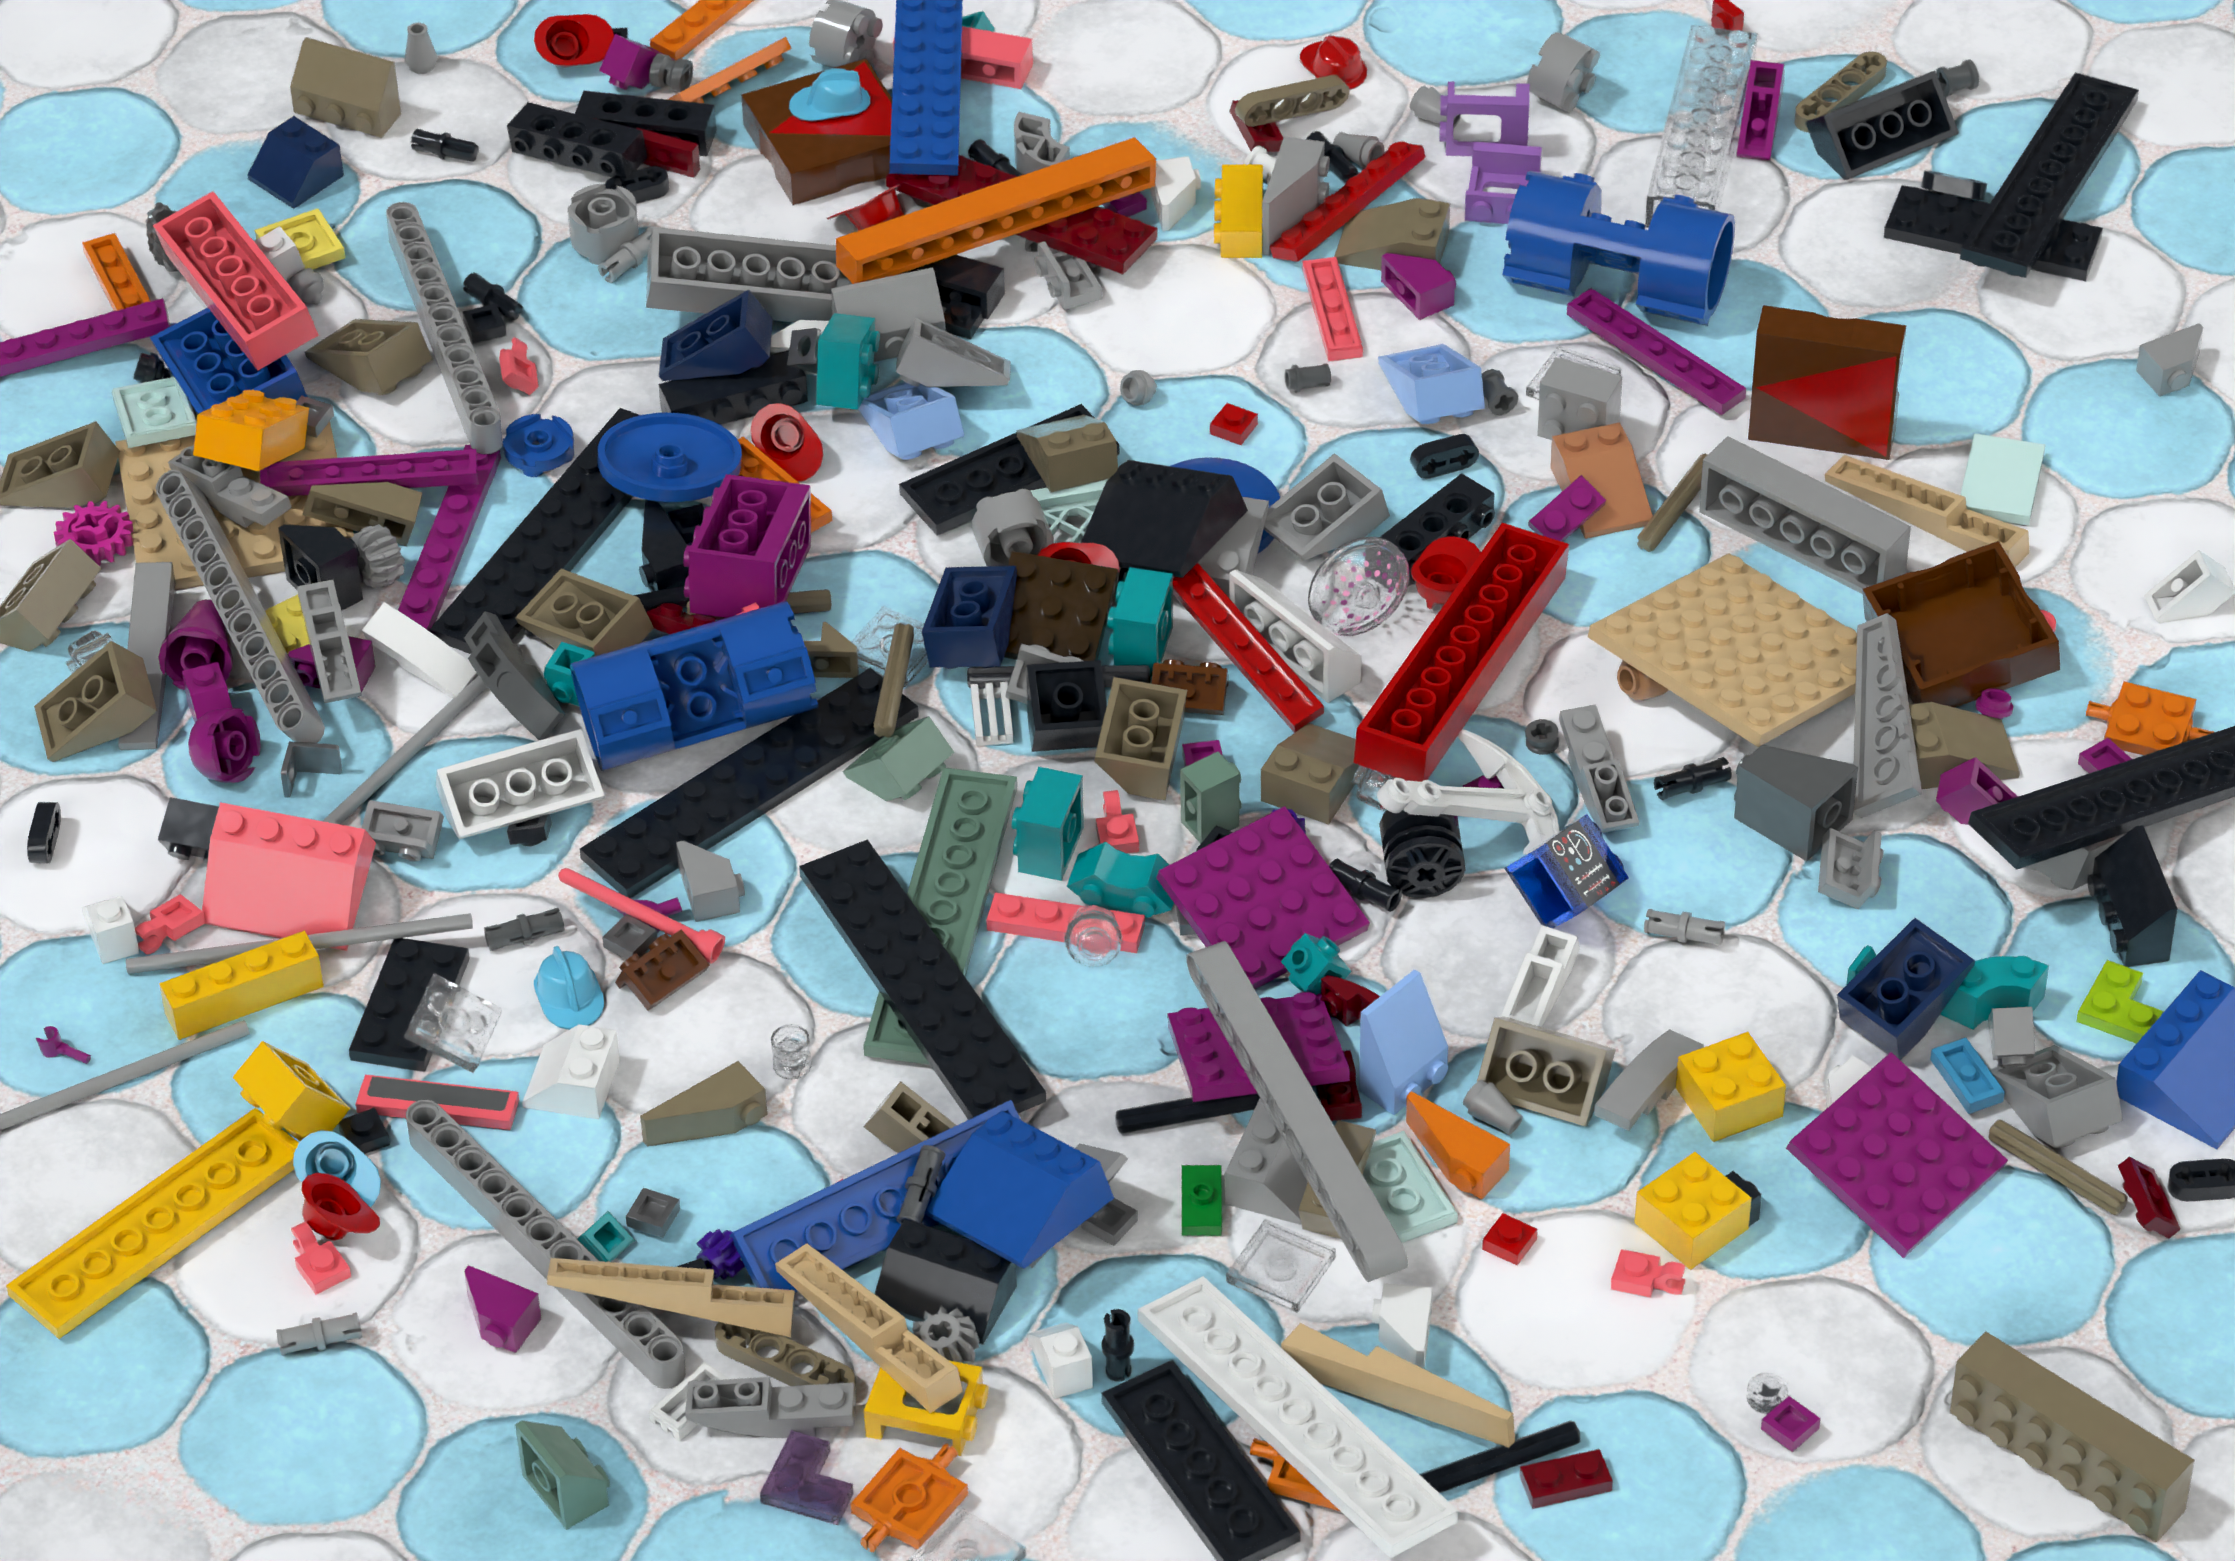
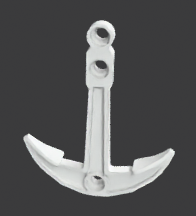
M1462 729L1458 734V738L1474 757L1484 776L1491 779L1496 775L1504 789L1440 786L1429 780L1419 782L1395 778L1394 780H1388L1378 790V801L1386 810L1392 813H1400L1404 810L1413 815L1439 816L1440 814L1522 824L1530 842L1524 848L1523 855L1527 864L1526 877L1531 881L1540 878L1556 861L1554 854L1546 844V842L1560 833L1558 818L1550 796L1522 764L1496 744L1475 733Z

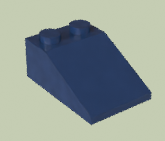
M750 290L743 292L664 337L662 340L658 377L662 381L741 374L750 368L760 367L770 357L773 319Z
M1016 566L945 567L921 631L929 668H990L1001 666L1009 644L1017 578Z
M1914 918L1837 994L1840 1020L1887 1054L1892 1052L1899 1060H1902L1925 1037L1975 965V960L1917 918Z

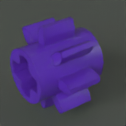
M717 1229L714 1233L709 1231L696 1243L701 1249L696 1260L702 1258L706 1268L714 1270V1279H717L719 1276L722 1280H725L728 1276L733 1278L745 1267L743 1261L740 1260L741 1256L733 1244V1238L729 1236L732 1231L725 1230L723 1233L720 1229Z

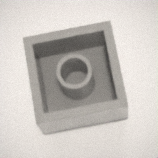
M1556 357L1540 382L1537 436L1552 440V436L1619 423L1622 376Z

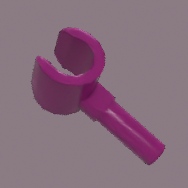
M47 1026L44 1028L47 1040L36 1038L40 1051L45 1057L51 1058L62 1054L85 1064H88L91 1059V1055L62 1042L56 1027Z

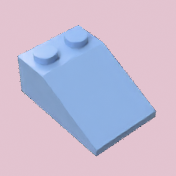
M1445 344L1378 357L1379 365L1405 412L1421 424L1437 423L1440 421V417L1449 415L1453 417H1468L1473 415L1474 410L1485 408L1481 367Z
M903 382L870 393L869 398H864L858 408L886 450L903 460L919 457L922 454V450L931 447L935 449L949 447L954 444L955 439L964 436L955 396L938 387H927L919 384L917 387Z
M1415 969L1361 1011L1359 1091L1395 1115L1406 1106L1407 1095L1411 1091L1420 1095L1432 1084L1441 1082L1448 1071V1045L1421 973Z

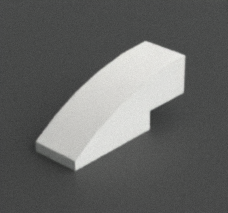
M385 602L362 629L366 639L371 640L375 648L396 659L403 669L452 698H455L478 676L471 663L427 629Z
M1541 925L1531 952H1526L1501 1017L1505 1016L1542 1027L1553 1009L1580 951L1578 936Z

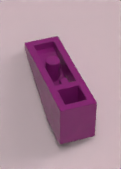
M1750 61L1736 153L1737 157L1762 160L1771 159L1784 86V64Z

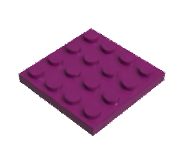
M1285 806L1164 867L1157 874V880L1205 947L1223 941L1227 942L1254 989L1289 972L1281 961L1291 950L1292 945L1304 933L1319 939L1325 936L1339 946L1367 931L1370 925L1368 919Z
M1301 992L1293 997L1278 999L1272 997L1260 998L1310 1086L1350 1081L1349 1066L1324 1001L1320 1000L1322 997L1321 993L1315 995L1310 992ZM1188 1007L1178 1012L1167 1013L1168 1028L1193 1102L1257 1093L1209 1008L1197 1009Z
M1892 1052L1791 1139L1786 1147L1793 1156L1902 1258H1905L1993 1178L2008 1161L2006 1157Z

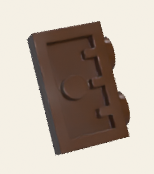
M1174 659L1153 664L1151 684L1187 690L1185 712L1224 715L1226 689L1229 685L1227 668H1222L1221 665L1211 662L1201 663L1200 666H1190Z
M681 929L671 937L667 933L658 937L649 945L650 951L642 957L636 953L625 960L619 967L622 972L615 981V984L619 989L627 984L647 1011H649L704 973L710 964Z

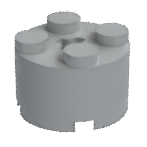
M828 0L826 4L830 6L826 11L819 10L812 24L809 47L815 48L816 55H811L812 60L832 68L862 59H867L870 65H872L875 41L883 27L882 19L877 18L871 9L842 0Z
M1555 32L1541 47L1538 54L1542 56L1538 67L1534 64L1532 65L1527 84H1530V92L1570 113L1577 105L1579 94L1582 91L1588 93L1594 85L1596 75L1592 74V71L1600 58V52L1565 34Z
M595 184L582 188L572 196V203L568 206L571 244L579 254L589 258L592 264L600 265L602 262L604 263L620 250V245L624 242H631L639 236L636 200L627 189L616 186V190L606 189L605 184Z
M1020 489L1016 492H1009L996 497H985L977 503V512L972 520V531L987 566H1008L1012 551L1038 555L1043 548L1054 543V538L1042 507L1030 490Z

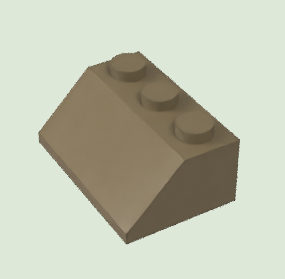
M308 37L303 40L290 85L294 113L382 138L401 115L395 62Z
M71 539L34 561L0 605V643L28 652L41 644L45 647L50 645L61 632L58 629L61 622L65 623L77 612L79 607L76 605V602L79 598H85L94 589L96 583L93 580L102 568Z
M1117 677L1113 678L1094 762L1128 794L1166 801L1184 720L1187 690Z
M1494 1017L1477 1082L1479 1080H1483L1487 1084L1492 1082L1511 1105L1586 1127L1594 1113L1595 1104L1601 1098L1606 1087L1616 1049L1509 1017Z

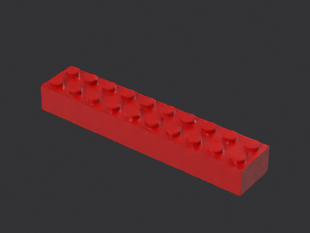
M1503 522L1500 524L1357 727L1354 764L1396 778H1402L1405 781L1422 782L1428 780L1457 738L1459 732L1470 719L1565 580L1569 552L1568 543Z

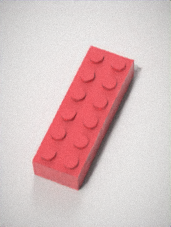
M214 191L153 225L165 254L257 370L262 369L319 336L307 306Z

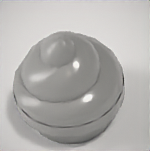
M306 268L296 273L290 279V287L302 301L309 304L320 303L324 285L323 278L319 273H314L311 268Z
M1143 370L1131 371L1122 378L1120 384V392L1123 399L1136 406L1144 405L1151 401L1157 388L1153 378Z

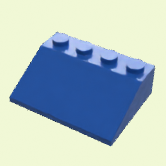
M209 308L150 337L153 345L197 414L211 408L214 404L227 401L229 397L242 394L244 390L261 391L264 393V397L271 399L285 397L298 401L301 396L308 397L296 369L286 355L257 370Z
M2200 970L2119 1063L2116 1085L2118 1096L2123 1101L2215 1149H2218L2235 1129V987Z
M1001 1111L997 1115L990 1117L984 1125L972 1133L938 1188L936 1195L928 1204L926 1214L933 1220L1025 1269L1113 1200L1114 1196L1099 1160Z

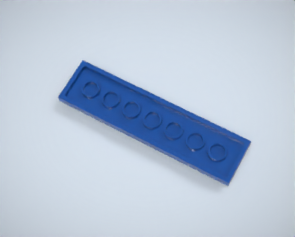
M896 0L890 174L958 176L963 0Z
M1009 1100L732 1232L729 1236L733 1238V1244L741 1256L755 1287L795 1290L794 1294L799 1292L777 1272L775 1263L805 1244H809L842 1270L887 1250L901 1226L896 1219L907 1189H905L906 1180L913 1175L920 1154V1148L924 1145L939 1148L946 1154L935 1185L939 1188L972 1133L984 1125L990 1117L1004 1111L1021 1120L1012 1101ZM925 1212L922 1225L934 1227L941 1224L928 1217Z

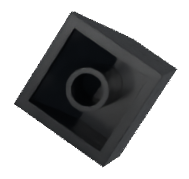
M286 524L278 527L286 580L296 590L297 586L334 580L341 611L363 600L361 588L363 576L359 570L357 557L360 555L359 549L350 537L346 538L335 527Z
M1101 660L1027 665V719L1032 752L1096 748L1107 708Z

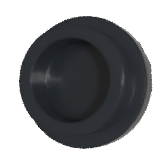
M152 352L150 355L141 353L133 380L144 383L171 377L170 371L165 368L163 360L157 354Z

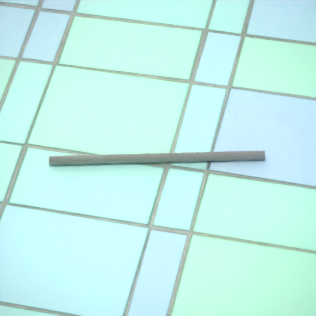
M514 644L519 654L522 655L521 648ZM478 675L323 821L341 825L487 688L480 676Z
M469 913L310 934L308 937L315 949L473 929L472 915ZM279 939L126 959V969L128 974L216 963Z
M244 1020L1 1113L0 1131L250 1034L248 1026Z

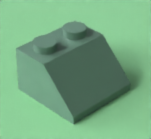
M928 716L895 728L894 734L891 737L883 736L842 772L846 778L885 801L898 797L907 800L922 789V786L919 784L926 777L928 779L933 778L942 772L943 767L946 768L944 761L954 751Z
M523 1420L515 1424L522 1476L566 1530L609 1506L607 1488L610 1486L607 1474L600 1465L593 1466L588 1460L587 1452L579 1439H571L561 1426Z

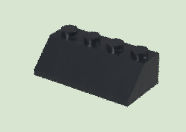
M1935 70L1805 122L1817 154L1844 180L1959 134Z

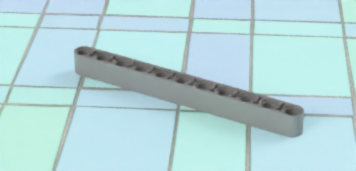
M407 202L392 204L386 210L389 242L470 446L480 454L497 452L503 445L500 412L418 210L413 204Z
M179 470L167 471L159 478L156 484V493L276 726L294 742L318 743L324 734V723L201 489Z
M1223 941L1188 953L1186 962L1194 984L1363 1278L1370 1282L1406 1269L1408 1260L1401 1240L1227 942Z
M419 1100L408 1107L406 1121L409 1140L413 1149L542 1276L547 1279L551 1258L598 1261L437 1103L430 1100ZM555 1287L652 1384L659 1388L668 1389L678 1386L684 1380L686 1374L681 1341L646 1306Z

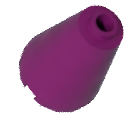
M205 599L195 603L165 638L160 647L158 656L160 670L164 675L166 672L173 680L172 684L179 689L185 690L182 671L218 662L225 681L231 673L233 654L230 635L212 600Z

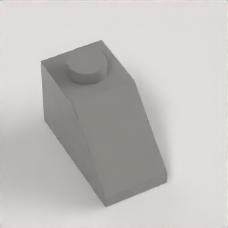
M2200 323L2140 345L2136 372L2159 397L2190 385L2200 353L2203 326Z
M676 842L678 867L695 922L740 913L739 897L745 896L744 884L741 874L733 873L730 860L688 842Z
M2032 1007L1992 1009L1988 1018L1993 1061L2002 1060L2003 1066L2007 1067L2027 1065L2026 1059H2033L2035 1055Z

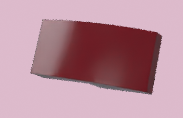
M1326 975L1321 979L1322 997L1320 1000L1324 1001L1329 1016L1336 1017L1346 1027L1356 1020H1359L1361 1023V1011L1380 997L1373 991L1342 978Z
M1351 1050L1343 1051L1349 1066L1350 1081L1316 1085L1318 1099L1331 1121L1362 1118V1104L1356 1085V1069Z

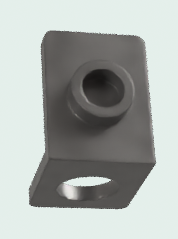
M811 328L792 331L787 365L817 374L820 329Z
M289 741L281 768L284 797L291 796L297 772L341 774L342 764L339 746Z

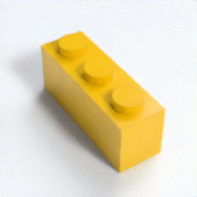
M1222 164V178H1215V199H1221V201H1214V221H1221V223H1214V244H1221V258H1262L1263 165Z

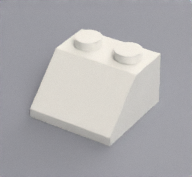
M578 1024L544 1044L522 1102L523 1108L599 1119L620 1063L617 1030Z

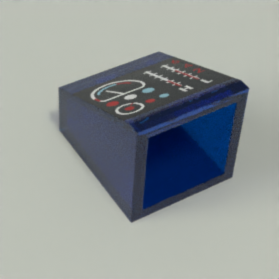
M1588 814L1570 823L1504 868L1540 924L1549 928H1555L1579 915L1629 879L1624 871L1622 861L1617 855L1612 853L1603 839L1601 829L1590 819Z

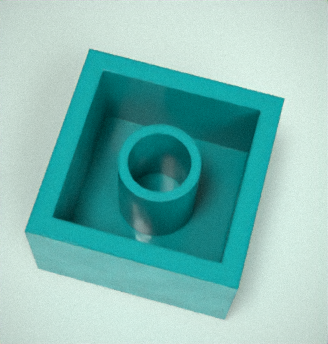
M833 314L818 339L816 405L858 410L864 398H869L872 384H877L879 376V364L874 363V352H878L880 345V331H875V318Z
M1129 567L1125 582L1119 581L1117 586V606H1111L1108 614L1107 626L1113 629L1109 639L1108 654L1114 656V665H1148L1150 667V676H1152L1153 664L1162 663L1173 629V574Z
M1038 767L1033 781L1028 780L1026 782L1022 807H1016L1012 817V829H1015L1017 832L1013 843V855L1018 857V872L1062 881L1084 829L1082 775Z

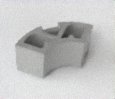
M1018 112L1014 122L1015 165L1021 174H1027L1070 159V148L1058 143L1051 137L1050 119Z

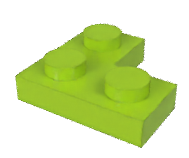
M2106 960L2078 1010L2076 1022L2137 1044L2164 1011L2133 1000L2142 984V972Z

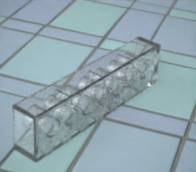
M1691 25L1647 194L1646 228H1649L1654 212L1663 200V197L1674 199V195H1683L1693 198L1695 200L1694 204L1701 208L1714 211L1720 210L1741 125L1750 61L1756 60L1757 33Z

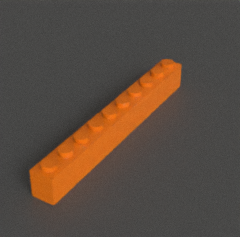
M1134 137L836 238V267L852 284L910 271L1154 187L1156 158Z

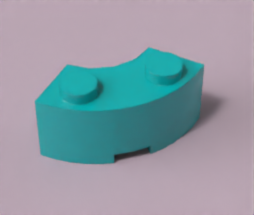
M1103 842L1078 854L1066 886L1087 905L1145 915V918L1172 910L1174 904L1157 880L1158 871L1170 865L1158 853L1148 856L1130 855L1115 849L1107 842Z
M1997 956L1976 960L1975 965L1940 1015L1974 1030L1983 1021L1988 1020L1992 1009L2032 1007L2034 1012L2045 997L2049 965L2032 960L2027 956Z

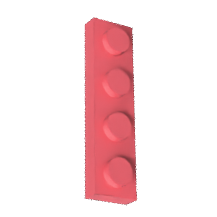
M995 892L986 924L988 931L1137 953L1145 927V915Z

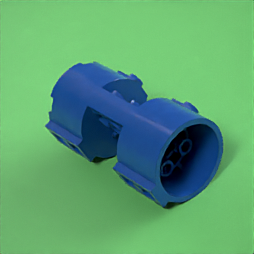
M1534 171L1526 173V180L1529 182L1527 186L1519 185L1507 225L1505 240L1508 241L1511 255L1506 254L1504 256V269L1502 273L1507 282L1574 297L1576 288L1582 282L1589 264L1639 274L1636 306L1641 312L1708 326L1710 316L1715 312L1721 299L1731 264L1735 239V219L1732 214L1701 208L1694 204L1695 200L1693 198L1683 195H1674V199L1663 197V200L1654 212L1648 230H1646V225L1640 222L1625 220L1624 225L1611 222V217L1601 214L1602 189L1594 182L1595 178L1589 175L1574 173V177L1563 175L1562 178Z
M783 601L570 663L577 701L600 770L605 771L818 708L817 699H813L810 693L817 691L807 647L797 627L792 625L791 620H795L789 603Z

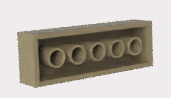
M1986 1331L1957 1360L1950 1413L1956 1416L1961 1423L1972 1426L1989 1437L1996 1445L2007 1448L2023 1458L2031 1467L2047 1473L2058 1480L2065 1488L2074 1490L2093 1502L2100 1510L2109 1512L2128 1524L2135 1532L2144 1534L2155 1542H2158L2183 1515L2188 1500L2194 1459Z

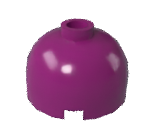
M240 708L211 710L195 722L188 741L189 755L192 764L203 776L219 782L236 783L244 781L254 771L255 767L249 766L252 763L253 756H259L260 732L256 721L252 716H245L242 712L244 710Z

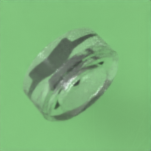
M1757 1374L1748 1383L1747 1402L1755 1411L1768 1414L1788 1397L1789 1387L1787 1382L1777 1374Z

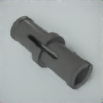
M558 907L535 915H516L514 920L484 927V935L490 951L521 942L527 945L532 943V939L565 931L563 918Z
M924 1145L920 1148V1154L913 1175L908 1177L905 1183L907 1192L896 1219L899 1224H902L904 1219L922 1224L929 1200L936 1195L938 1188L935 1182L943 1159L946 1156L939 1148Z

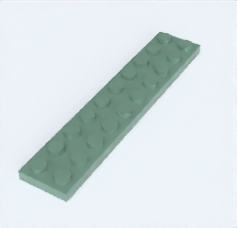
M943 767L907 896L960 971L966 976L1017 791V777ZM879 992L863 1045L864 1056L929 1064Z

